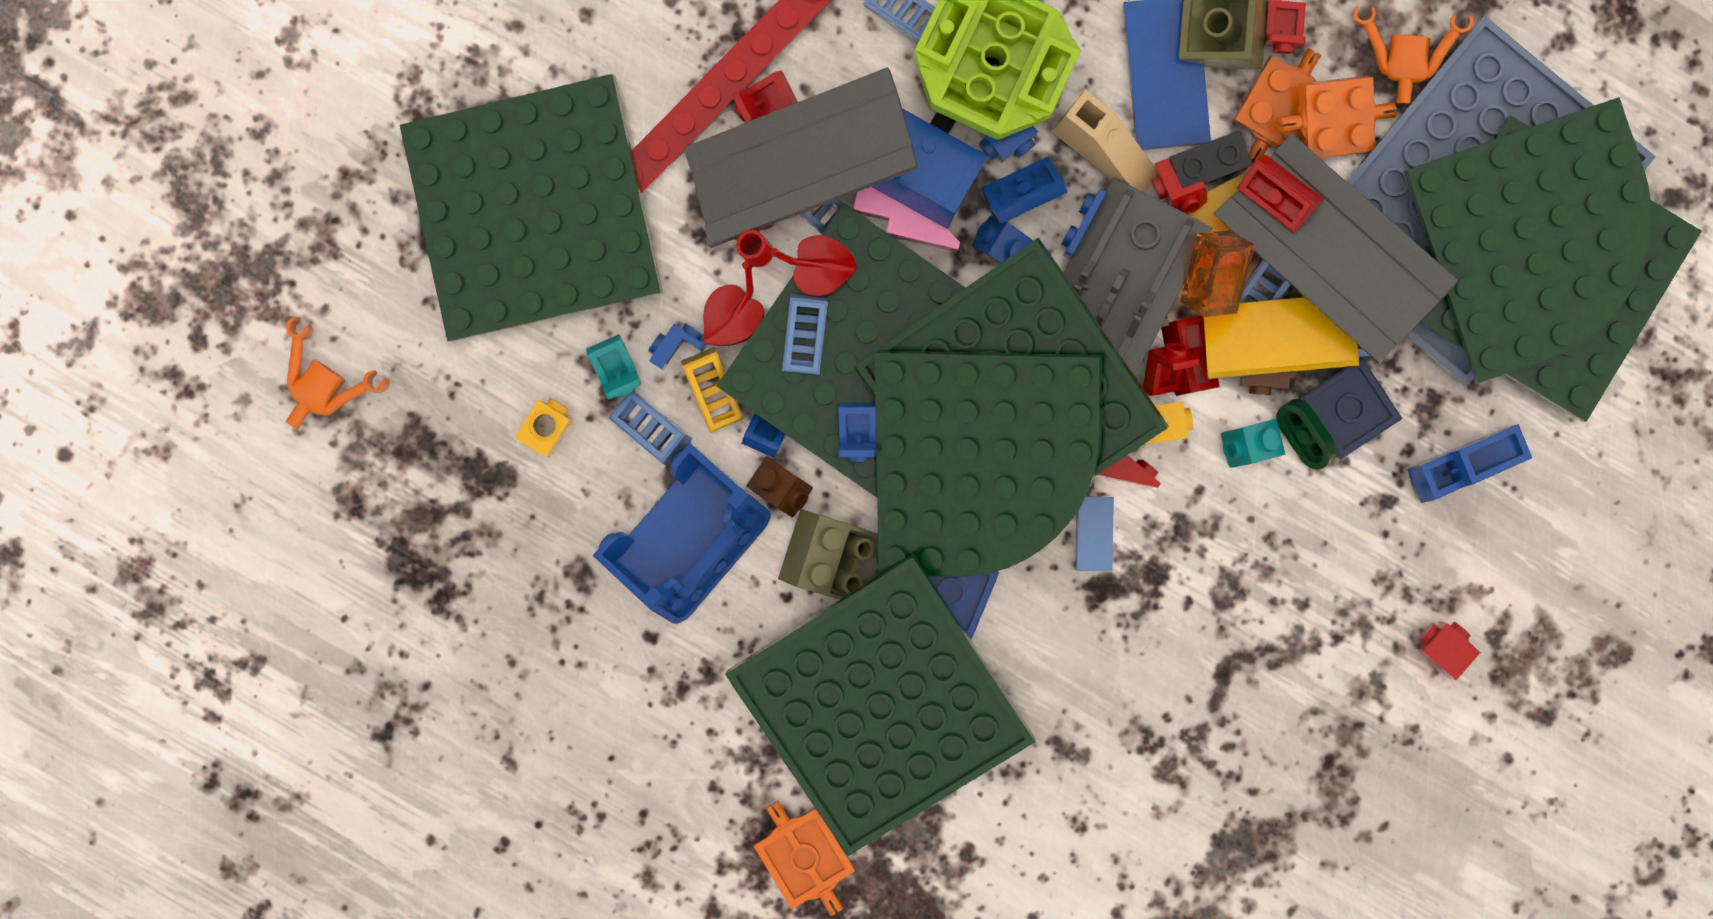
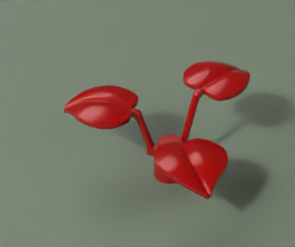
M773 225L757 231L747 230L735 240H737L736 248L738 253L745 259L742 267L745 269L747 290L744 292L737 285H725L711 293L704 307L703 341L713 346L739 344L748 340L763 320L765 314L763 305L751 298L754 293L752 267H763L771 261L772 257L795 265L793 279L796 286L809 296L823 297L839 289L856 272L857 264L853 255L837 240L827 236L815 235L803 239L798 245V259L792 258L773 248L772 244L760 233L762 230L770 229Z

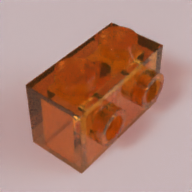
M1231 230L1198 233L1180 302L1203 317L1237 314L1255 245Z

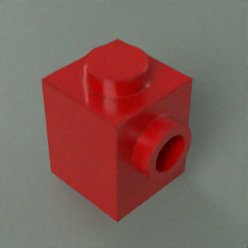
M1439 621L1437 625L1431 623L1420 634L1418 639L1421 643L1416 648L1448 678L1457 680L1481 653L1467 641L1471 635L1456 622H1453L1451 625Z

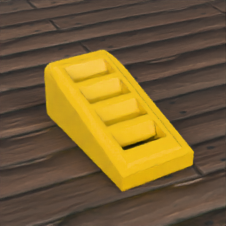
M710 348L681 361L710 433L744 419L738 402L728 394L707 404L705 403L704 398L722 391L716 387L718 383L701 390L698 384L717 376L721 380L725 374L715 348ZM713 362L714 368L694 376L692 370ZM728 404L731 405L732 410L713 418L711 417V411Z

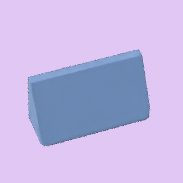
M1085 497L1082 506L1076 513V571H1112L1114 497Z

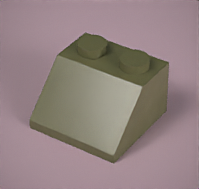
M1183 0L1179 60L1224 69H1262L1268 0Z

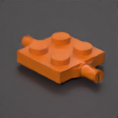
M1308 48L1298 67L1288 65L1273 55L1268 57L1232 120L1248 129L1256 139L1249 151V156L1253 160L1252 163L1257 158L1263 156L1268 147L1278 148L1291 133L1301 141L1298 130L1279 133L1276 125L1281 124L1276 123L1277 117L1297 115L1300 104L1299 84L1317 82L1311 75V72L1319 58H1321L1318 52L1314 53V50Z
M1371 76L1299 84L1300 104L1297 115L1277 117L1276 123L1281 125H1276L1279 133L1298 130L1301 142L1319 158L1369 152L1375 148L1376 120L1395 118L1397 112L1391 110H1397L1394 102L1375 104L1373 77Z
M780 801L773 802V806L770 804L765 809L777 827H775L770 835L754 844L755 850L791 909L807 900L820 897L829 915L836 914L834 907L837 912L841 911L844 907L840 904L832 889L840 880L855 872L854 866L816 808L811 809L802 816L789 819Z

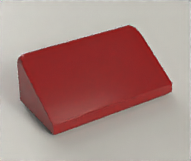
M1263 155L1254 161L1237 187L1239 191L1293 233H1296L1323 200L1319 194L1268 155Z
M1204 315L1171 321L1168 326L1162 327L1164 345L1179 343L1188 348L1187 351L1200 357L1198 366L1183 369L1180 389L1174 392L1175 395L1179 396L1220 387L1218 378L1208 379Z

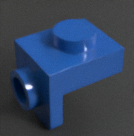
M1034 126L1010 135L1001 143L979 132L982 140L978 144L990 160L997 157L1002 164L1014 153L1020 158L1036 144L1032 139L1037 135L1038 131Z
M991 215L978 228L972 247L987 254L1001 264L1034 240L1008 222L1000 224L997 218Z
M687 323L682 328L673 324L666 336L660 333L650 346L648 351L653 355L649 361L664 370L684 340L703 352L706 345L700 342L703 334Z
M840 403L838 406L840 437L838 457H847V460L851 462H864L869 460L870 457H875L877 453L875 403Z
M754 413L741 444L775 458L786 434Z

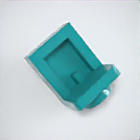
M620 334L586 349L607 399L625 397L641 385L637 369Z
M1277 419L1221 433L1223 451L1230 468L1286 455Z

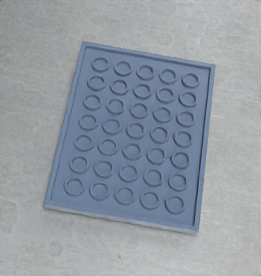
M1484 15L1346 182L1424 251H1427L1429 244L1404 174L1405 170L1494 140L1506 118L1510 115L1533 127L1594 105ZM1634 139L1645 171L1656 156ZM1418 324L1406 337L1464 386L1468 385L1474 378L1466 352L1421 324Z

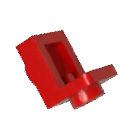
M1268 0L1264 46L1273 47L1272 52L1294 54L1295 49H1301L1305 45L1306 37L1303 36L1306 3Z
M782 70L770 74L747 89L738 90L732 94L736 102V112L746 123L757 119L759 116H765L798 103Z
M1169 158L1155 163L1156 178L1151 179L1159 200L1165 198L1168 205L1186 214L1196 212L1208 202L1207 188L1204 181L1182 188Z
M1168 343L1165 347L1150 349L1143 382L1144 391L1151 396L1179 391L1183 369L1198 366L1200 357L1187 351L1188 348L1179 343Z

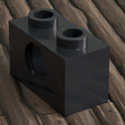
M1240 130L1169 157L1182 188L1204 181L1205 185L1247 170L1252 166V161Z

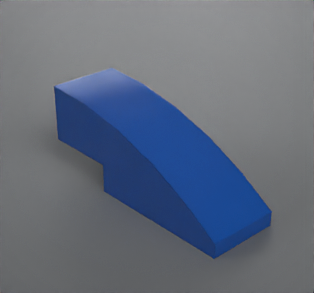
M1516 424L1438 455L1407 470L1420 502L1424 503L1441 498L1465 486L1476 484L1532 459V455L1519 424Z

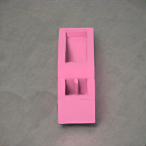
M872 187L857 192L853 210L859 214L888 220L886 233L892 237L958 252L960 242L945 227Z

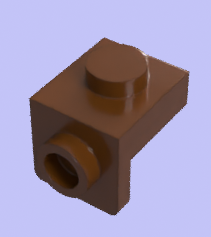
M1297 371L1240 376V386L1249 387V394L1271 395L1272 389H1289L1290 382L1295 383Z
M767 456L746 485L754 493L791 517H794L805 506L808 495L813 489L811 485Z

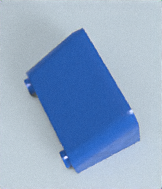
M690 443L684 449L677 452L671 461V475L676 481L630 535L624 532L608 534L600 542L599 549L593 554L596 560L650 610L673 624L683 622L697 609L763 532L771 518V513L766 507Z

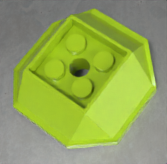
M939 0L916 46L913 58L930 109L996 140H1000L1050 119L1081 50L1075 39H1072L1059 10L1038 0ZM985 58H995L1000 62L1001 66H991L986 62Z

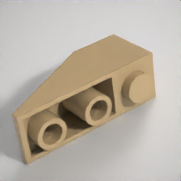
M1086 89L1051 131L1111 180L1113 178L1145 193L1152 183L1151 179L1156 178L1155 166L1115 112Z

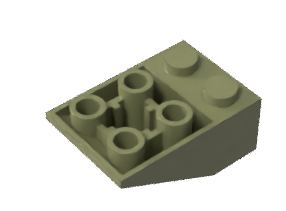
M800 509L778 577L779 580L801 589L840 600L880 575L878 574V533Z

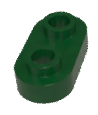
M1293 399L1278 410L1276 415L1278 426L1306 466L1319 470L1335 459L1337 455L1336 443L1308 403L1300 399Z

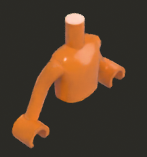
M1358 5L1353 12L1355 24L1364 27L1367 32L1381 74L1387 76L1390 80L1398 82L1396 103L1403 105L1411 104L1413 83L1424 82L1426 79L1432 78L1458 36L1468 33L1474 23L1473 17L1469 15L1468 27L1465 29L1458 28L1455 25V13L1450 20L1449 31L1439 43L1429 61L1430 38L1414 35H1391L1390 52L1387 57L1385 45L1374 22L1376 16L1375 8L1372 6L1371 18L1365 21L1361 20L1357 15Z
M293 317L288 320L286 330L292 337L287 386L291 397L297 402V405L286 419L289 425L298 429L309 412L316 415L329 416L350 400L367 391L383 393L389 388L390 381L387 378L382 380L377 388L373 387L372 380L377 375V371L372 370L364 375L363 382L336 395L346 380L316 359L311 361L306 371L299 378L303 340L308 339L312 335L313 327L307 325L300 334H297L296 326L301 318Z

